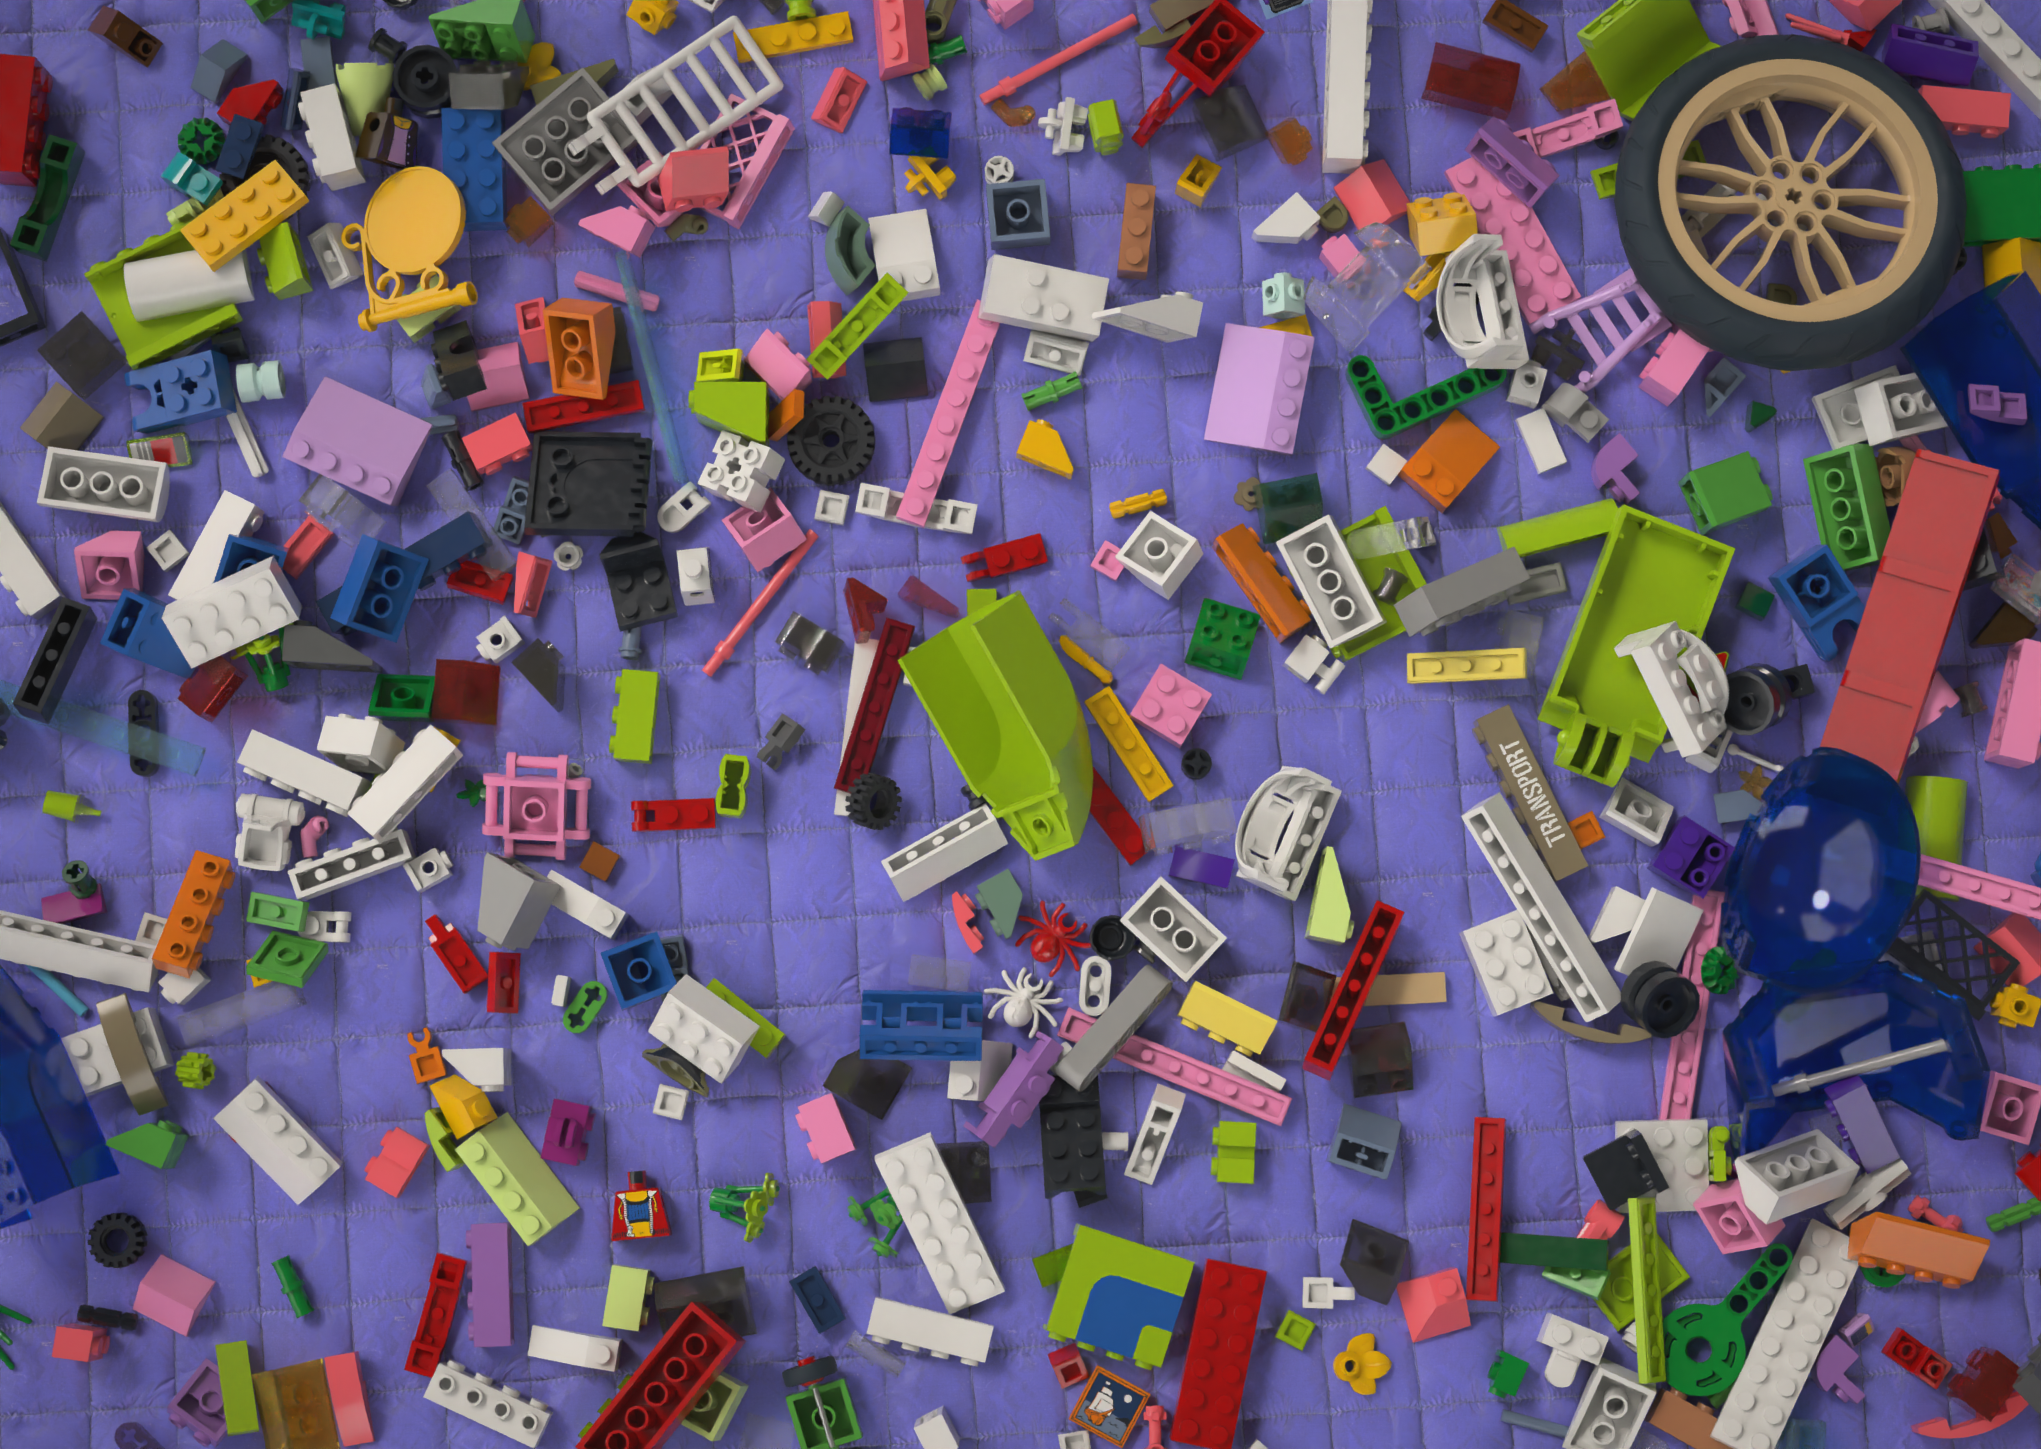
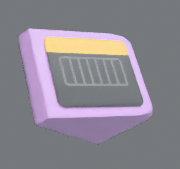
M1858 1313L1838 1329V1333L1849 1347L1854 1348L1874 1331V1326L1868 1314Z

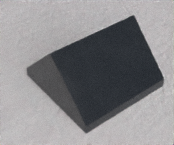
M922 337L863 344L870 402L928 396Z

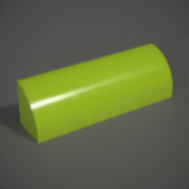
M1609 498L1497 527L1502 550L1505 551L1515 547L1519 557L1522 558L1607 536L1618 507L1615 501Z

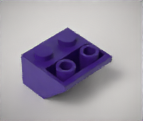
M1684 815L1677 819L1647 869L1672 885L1703 899L1735 847Z

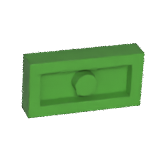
M251 892L246 922L304 932L310 902Z
M1545 1266L1542 1273L1544 1279L1598 1301L1611 1275L1610 1270Z

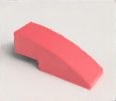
M359 1351L324 1357L331 1398L343 1446L375 1441Z

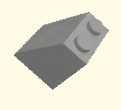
M487 852L484 857L477 931L487 936L485 941L501 949L504 946L513 951L516 948L529 949L561 885L515 858Z

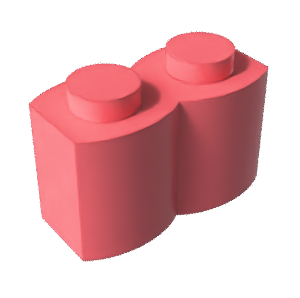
M396 1127L394 1131L389 1129L380 1143L384 1148L378 1158L373 1156L364 1171L368 1173L365 1178L366 1181L395 1198H400L430 1145L400 1127Z

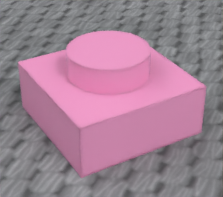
M1105 540L1090 567L1116 582L1124 569V566L1115 558L1121 549Z

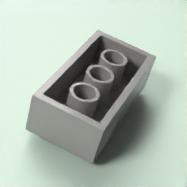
M1512 547L1418 588L1394 604V607L1409 637L1420 632L1425 637L1437 631L1443 625L1446 627L1460 621L1466 615L1470 617L1481 612L1489 605L1495 606L1507 600L1509 596L1523 590L1521 584L1529 580L1530 576L1515 547Z

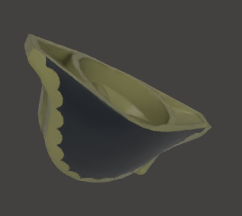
M663 1044L660 1048L646 1049L642 1052L644 1059L682 1086L706 1098L708 1097L709 1087L705 1080L706 1073L669 1046Z

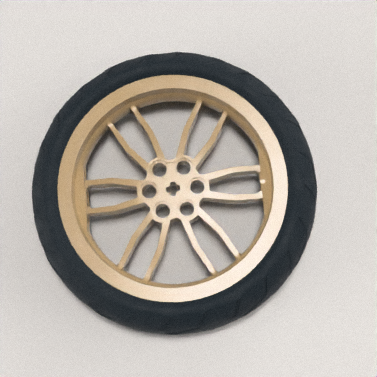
M1795 34L1753 36L1708 50L1690 60L1663 80L1638 111L1626 134L1616 171L1614 203L1620 239L1629 265L1643 289L1667 318L1700 344L1740 362L1769 369L1800 371L1832 368L1861 360L1889 347L1919 324L1935 306L1953 276L1964 244L1967 212L1965 180L1959 157L1942 121L1923 96L1887 65L1863 52L1834 41ZM1776 100L1798 102L1818 107L1833 114L1819 131L1803 162L1792 160L1783 125L1771 102ZM1753 109L1760 111L1770 136L1774 156L1772 159H1769L1752 138L1740 115ZM1726 118L1739 150L1757 176L1723 165L1685 161L1683 157L1694 137L1705 125ZM1841 118L1859 130L1862 135L1845 154L1824 168L1823 165L1814 159L1823 139ZM1869 139L1890 167L1900 195L1873 189H1832L1828 186L1827 182L1849 164ZM1773 172L1781 173L1784 179L1775 177ZM1678 174L1717 182L1744 193V195L1711 197L1677 192ZM1802 177H1809L1813 184L1805 182ZM1755 193L1763 194L1767 200L1759 199ZM1814 202L1824 205L1825 210L1818 209ZM1864 205L1899 209L1903 211V227L1898 228L1865 221L1838 210L1837 207ZM1678 207L1710 214H1750L1754 220L1733 237L1713 264L1710 265L1691 241L1682 222ZM1767 219L1775 220L1779 226H1772ZM1797 224L1805 225L1808 231H1802L1798 228ZM1824 226L1856 237L1897 242L1898 246L1888 266L1876 279L1856 286L1843 254ZM1757 235L1767 244L1757 265L1741 286L1737 287L1720 275L1717 270L1734 250ZM1780 240L1787 241L1790 244L1798 278L1810 300L1808 304L1789 305L1773 302L1746 291L1761 273ZM1812 244L1830 266L1842 288L1841 290L1827 296L1825 293L1822 294L1811 267L1807 245Z

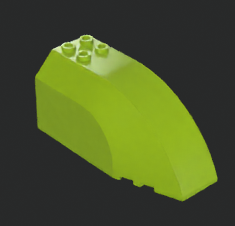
M1018 590L946 627L897 661L972 792L978 798L983 796L993 807L990 812L997 819L1002 817L1012 828L1010 834L1037 861L1079 843L1091 805L1093 763L1088 729L1074 687L1021 591Z

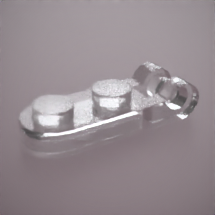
M1422 516L1358 529L1351 532L1346 541L1353 557L1357 559L1428 546L1427 539L1422 534L1421 526L1424 525ZM1409 528L1411 540L1406 541L1404 529Z

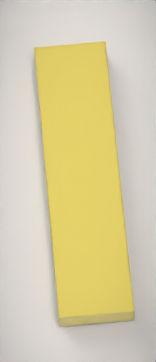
M1526 648L1407 653L1408 684L1527 679Z

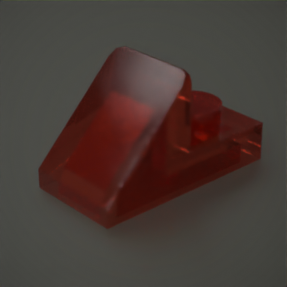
M847 578L843 593L856 644L868 643L871 632L875 630L872 614L884 612L888 600L855 578Z

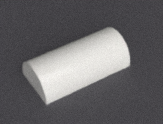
M246 249L215 272L210 269L196 250L124 264L127 296L137 322L255 300Z
M48 446L37 504L44 507L160 522L164 516L169 496V467L165 462Z

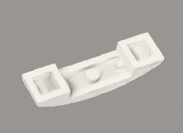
M865 483L860 484L855 513L915 526L896 519V514L904 496L903 492L892 491L887 487ZM935 499L924 528L972 534L978 504L948 499V501Z

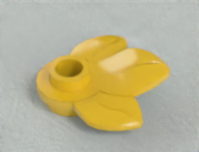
M547 42L534 44L527 63H510L511 68L508 73L510 83L519 90H529L531 85L561 76V72L551 66L555 53L554 45ZM522 72H527V73H528V74H527L526 76H524V77H520V76L518 75L519 73H522Z
M1364 1333L1353 1337L1349 1341L1346 1351L1340 1352L1333 1362L1335 1375L1340 1380L1349 1382L1352 1389L1361 1395L1376 1393L1374 1379L1384 1376L1392 1366L1391 1360L1385 1354L1374 1351L1375 1336L1371 1333ZM1347 1361H1351L1353 1364L1350 1372L1345 1368Z

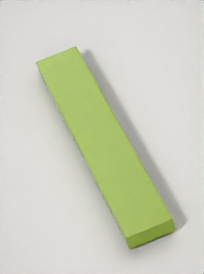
M1655 1197L1628 1198L1639 1384L1666 1382Z

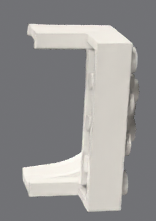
M1473 234L1445 258L1446 265L1439 279L1436 296L1439 324L1453 351L1460 357L1465 358L1467 368L1518 369L1529 361L1507 250H1497L1503 245L1502 235ZM1454 283H1470L1472 286L1462 287L1453 285ZM1476 292L1479 297L1486 335H1484L1477 317Z
M1676 621L1627 635L1614 648L1618 658L1632 654L1670 731L1672 738L1663 740L1661 743L1665 753L1679 750L1682 758L1701 753L1727 727L1724 713L1729 701V685L1724 668L1710 647L1695 635L1679 629ZM1686 647L1687 650L1677 658V654ZM1679 665L1693 681L1698 693L1699 702L1692 695L1686 683V675L1683 670L1679 669Z
M1282 766L1278 773L1269 777L1259 786L1243 811L1235 839V851L1239 867L1236 876L1284 899L1296 901L1342 791L1331 786V780L1306 768ZM1278 793L1291 799L1293 804L1273 794ZM1293 811V816L1288 825L1286 833L1280 844L1278 852L1275 854L1280 834L1284 828L1285 823L1287 822L1289 816ZM1251 851L1254 852V853H1256V854H1258V855H1260V856H1262V857H1264V858H1266V859H1268V860H1264V859H1262V858H1260V857H1258V856L1252 854Z

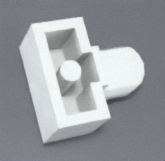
M1547 1312L1536 1340L1553 1347L1544 1371L1547 1381L1556 1387L1570 1386L1581 1360L1599 1365L1609 1337Z

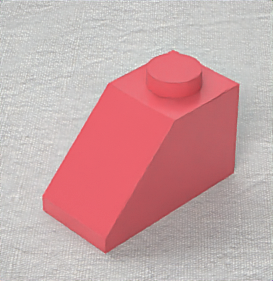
M544 297L515 304L519 335L528 364L542 363L549 360L543 309L546 307Z

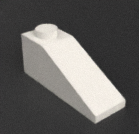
M551 870L547 877L561 885L552 905L610 939L615 940L629 914Z
M1157 1084L1124 1175L1150 1185L1153 1184L1181 1113L1186 1096L1185 1093Z
M533 1325L527 1356L615 1372L619 1366L623 1339Z

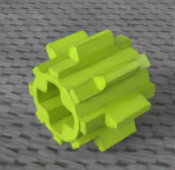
M187 1052V1056H181V1060L176 1063L175 1075L178 1076V1081L183 1083V1087L204 1089V1085H210V1081L215 1078L216 1066L213 1064V1060L209 1059L208 1054Z

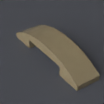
M126 993L97 1002L96 1007L108 1047L122 1083L138 1115L140 1116L168 1106L169 1104L158 1077H155L135 1025L136 1018Z
M1533 1001L1530 1005V1008L1546 1023L1565 1034L1582 1040L1604 1044H1620L1641 1041L1652 1036L1645 1029L1626 1024H1619L1616 1034L1563 1021L1562 1017L1565 1008L1538 1001Z

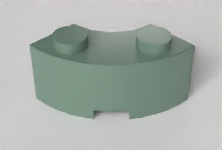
M848 205L833 220L828 228L825 240V257L828 269L835 283L846 295L857 289L876 266L868 257L865 248V234L870 224Z

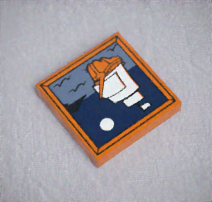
M1096 1365L1068 1419L1123 1448L1151 1394L1105 1368Z

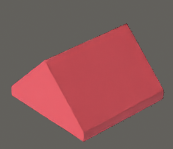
M1385 159L1362 165L1333 188L1341 203L1347 209L1348 215L1362 238L1407 214L1406 203H1410Z
M2012 913L1986 935L2020 962L2004 983L2007 987H2010L2011 983L2025 986L2041 975V933L2026 916ZM1980 941L1973 948L1978 954H1983L1982 941ZM1988 946L1989 953L1995 952ZM2002 956L1989 957L1990 967L1995 973H2002L2009 964Z

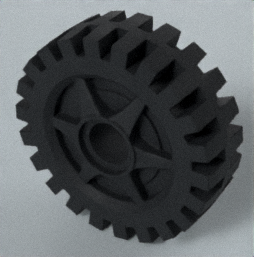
M265 134V137L261 136L246 181L276 160L308 198L307 191H310V173L301 154L293 145L280 137L275 138L268 134ZM223 173L219 174V178L224 182L221 186L224 197L245 182Z
M839 396L815 398L811 400V403L804 405V418L788 432V451L795 467L807 479H811L820 485H843L850 480H855L870 464L875 450L873 425L863 409L849 399L845 400ZM830 434H834L840 439L838 445L832 448L823 444L824 438Z

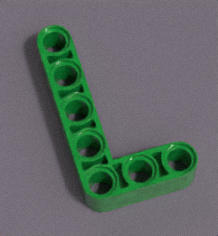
M1358 355L1352 358L1346 368L1345 376L1371 432L1378 439L1386 440L1496 390L1505 380L1507 369H1494L1499 375V380L1490 381L1485 377L1486 369L1470 368L1396 403H1392L1374 363L1367 356ZM1355 365L1364 366L1367 370V375L1365 377L1355 376L1352 367ZM1461 381L1469 382L1473 389L1472 392L1468 394L1461 392L1458 388V383ZM1369 391L1376 392L1380 397V402L1376 404L1367 402L1365 393ZM1435 393L1442 394L1446 399V404L1442 406L1435 405L1432 402L1431 395ZM1409 405L1415 406L1419 410V416L1417 418L1408 417L1405 414L1404 408ZM1388 418L1392 422L1393 428L1387 431L1381 429L1378 426V419Z

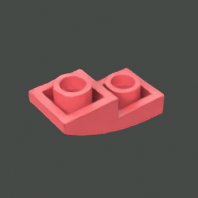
M956 891L952 894L955 918L966 944L975 955L983 949V945L980 942L984 940V937L975 925L969 928L966 923L975 917L972 910L976 907L966 893L960 896Z

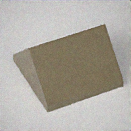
M55 382L20 429L47 449L49 446L79 450L104 417L68 389Z

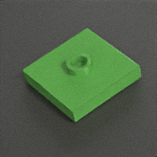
M273 930L246 966L247 975L303 988L329 952L328 943Z

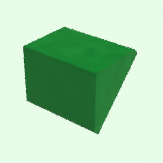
M377 674L368 715L385 721L435 722L437 676Z

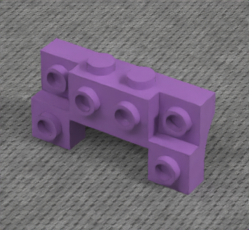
M1038 1030L1035 1034L1038 1040L1030 1052L1027 1053L1018 1047L1016 1050L1018 1054L983 1103L980 1102L977 1106L986 1112L977 1128L967 1121L963 1125L993 1148L1005 1137L1007 1129L1011 1124L1021 1129L1023 1124L1030 1119L1033 1110L1041 1098L1048 1093L1051 1084L1055 1080L1047 1072L1058 1061L1064 1047Z

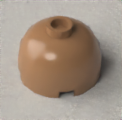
M1899 446L1881 448L1877 451L1880 453L1878 457H1875L1884 502L1886 506H1896L1900 503L1916 452Z

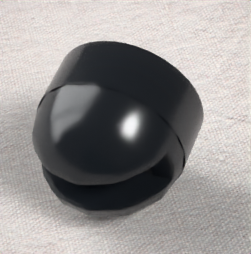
M1618 131L1610 134L1609 143L1604 142V136L1594 140L1595 144L1604 150L1613 148L1619 138Z

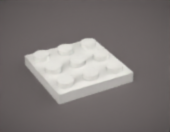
M1707 1119L1615 1121V1139L1634 1129L1642 1133L1670 1187L1660 1193L1652 1189L1637 1198L1655 1197L1656 1212L1696 1211L1693 1203L1709 1187ZM1628 1202L1618 1207L1617 1211L1619 1213H1629Z

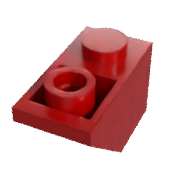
M274 79L233 88L217 114L228 125H231L234 114L266 125L267 115L272 108L276 109L279 106L284 90L279 82Z

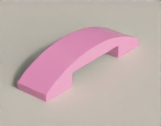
M1614 98L1588 107L1587 111L1533 129L1528 127L1513 134L1520 140L1527 141L1533 147L1534 153L1543 158L1594 141L1624 126Z

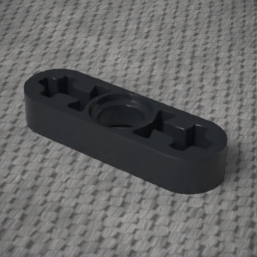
M137 690L131 694L128 700L130 767L135 774L141 777H151L157 773L160 767L158 701L152 693L146 690ZM142 696L147 701H150V706L145 707V716L151 717V721L144 719L136 721V716L142 718L141 708L136 707V702H140ZM143 725L149 726L152 730V736L146 742H140L136 737L138 728ZM137 746L143 748L152 746V751L146 750V758L152 760V765H148L146 771L137 765L138 761L143 760V751H137Z

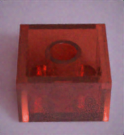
M1981 1346L1979 1350L1976 1348L1970 1353L1966 1359L1968 1365L1962 1374L1957 1373L1948 1384L1950 1390L1946 1396L1975 1418L1991 1422L2014 1391L2012 1386L2019 1376L2016 1372L2020 1367L1998 1350Z

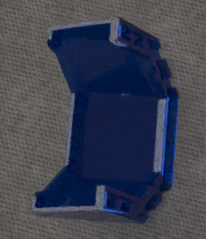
M1889 960L1768 976L1757 994L1750 997L1739 1010V1015L1732 1023L1729 1022L1722 1033L1730 1147L1734 1160L1737 1157L1767 1147L1794 1113L1826 1109L1824 1102L1828 1100L1824 1088L1840 1080L1811 1087V1091L1799 1094L1796 1091L1777 1097L1774 1096L1771 1085L1793 1080L1796 1075L1806 1073L1808 1076L1944 1039L1947 1051L1858 1074V1076L1865 1083L1874 1102L1891 1100L1943 1127L1945 1133L1954 1140L1979 1139L1991 1070L1966 1000L1954 993L1950 996L1938 990L1937 984L1917 974L1911 976L1899 970L1900 966Z

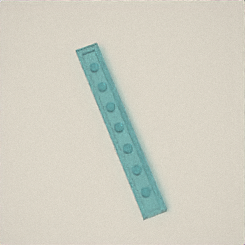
M626 250L615 252L617 267L673 480L679 485L687 483L689 478L631 257Z
M0 680V698L8 706L12 716L195 777L197 776L206 751L204 747L63 700L59 701L48 725L20 715L13 702L21 686Z

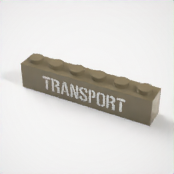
M1509 704L1476 719L1473 722L1475 728L1472 729V733L1479 745L1484 744L1488 753L1485 756L1486 762L1492 772L1497 771L1501 779L1498 785L1503 796L1506 799L1510 797L1515 807L1511 810L1519 825L1523 824L1528 834L1527 838L1553 881L1556 882L1588 867Z

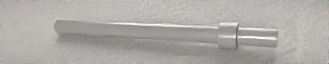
M1950 1037L1812 1075L1807 1076L1806 1073L1796 1075L1793 1080L1771 1085L1774 1097L1796 1091L1800 1094L1811 1091V1087L1951 1050L1953 1046Z

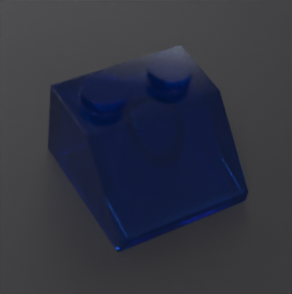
M909 107L893 108L890 124L889 154L948 159L952 133V113L937 109L925 111L914 110Z

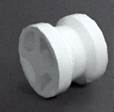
M994 156L989 159L985 166V181L987 184L1013 182L1014 167L1008 158Z

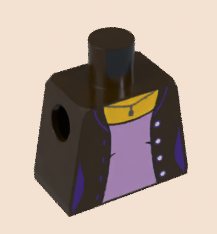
M387 97L384 112H369L367 114L357 147L356 158L393 169H406L417 166L418 124L414 120L402 117L404 100Z

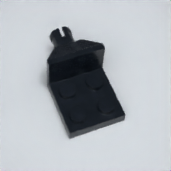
M634 532V537L616 536V538H612L599 555L607 575L620 632L678 617L665 559L658 540L643 532Z

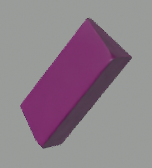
M97 884L96 892L86 899H77L72 895L71 891L41 898L43 920L65 924L108 913L101 884Z

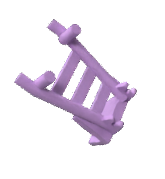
M1631 268L1595 291L1594 294L1547 312L1538 320L1528 325L1535 335L1546 327L1555 329L1558 326L1559 320L1567 318L1598 366L1592 373L1588 371L1580 372L1579 380L1581 382L1574 387L1583 393L1595 387L1630 351L1637 350L1673 326L1672 321L1662 313L1640 285ZM1635 290L1650 313L1642 323L1624 297V294ZM1612 300L1633 331L1625 340L1601 305L1602 303ZM1589 309L1614 346L1615 350L1608 357H1606L1579 316V312Z

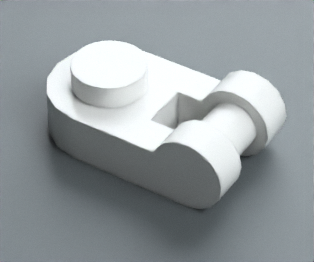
M691 481L684 485L658 510V523L666 532L676 533L683 530L711 505V502L705 496L701 497L696 491L697 487ZM686 499L693 504L689 510H686L681 505Z
M309 911L305 931L298 932L300 937L320 942L350 943L351 933H348V922H351L352 912ZM329 921H336V933H328Z

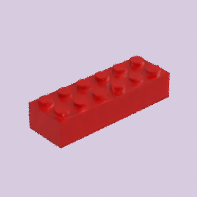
M1205 1258L1169 1435L1170 1440L1209 1449H1232L1267 1275L1266 1270Z
M690 1302L575 1447L577 1449H661L745 1344L746 1340L702 1302Z

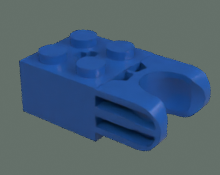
M209 350L124 374L126 386H131L138 390L148 389L151 393L150 407L144 413L134 416L132 419L133 431L148 434L237 413L228 358L225 354Z
M1815 545L1770 575L1768 579L1817 656L1825 662H1830L1838 654L1837 646L1833 640L1835 625L1839 621L1845 620L1857 632L1865 607L1857 596L1859 595L1828 545ZM1811 581H1815L1816 585L1813 586L1815 591L1810 590Z

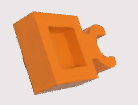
M427 1027L423 1028L425 1038L421 1042L415 1040L413 1032L408 1033L407 1036L409 1043L416 1047L417 1053L409 1055L417 1084L448 1075L440 1047H430L432 1033Z

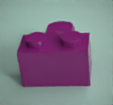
M554 1099L540 1158L579 1166L580 1160L585 1161L589 1149V1143H585L586 1133L593 1130L596 1117L595 1113H591L593 1106Z

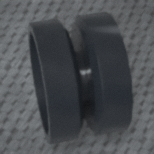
M432 45L415 46L405 51L396 61L393 71L394 87L401 100H404L405 107L416 116L427 119L442 117L441 108H455L460 102L463 92L462 77L451 56L441 48Z
M1754 663L1726 675L1729 685V701L1724 718L1728 730L1738 735H1753L1780 723L1788 715L1792 704V692L1786 677L1778 669L1768 664Z
M1651 961L1643 963L1631 972L1621 990V1006L1624 1013L1654 1037L1665 1039L1677 1036L1694 1021L1699 1009L1700 995L1696 985L1665 962Z

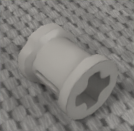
M1943 8L1937 9L1933 14L1922 17L1916 15L1912 18V28L1936 33L1941 32L1942 34L1949 33V20Z

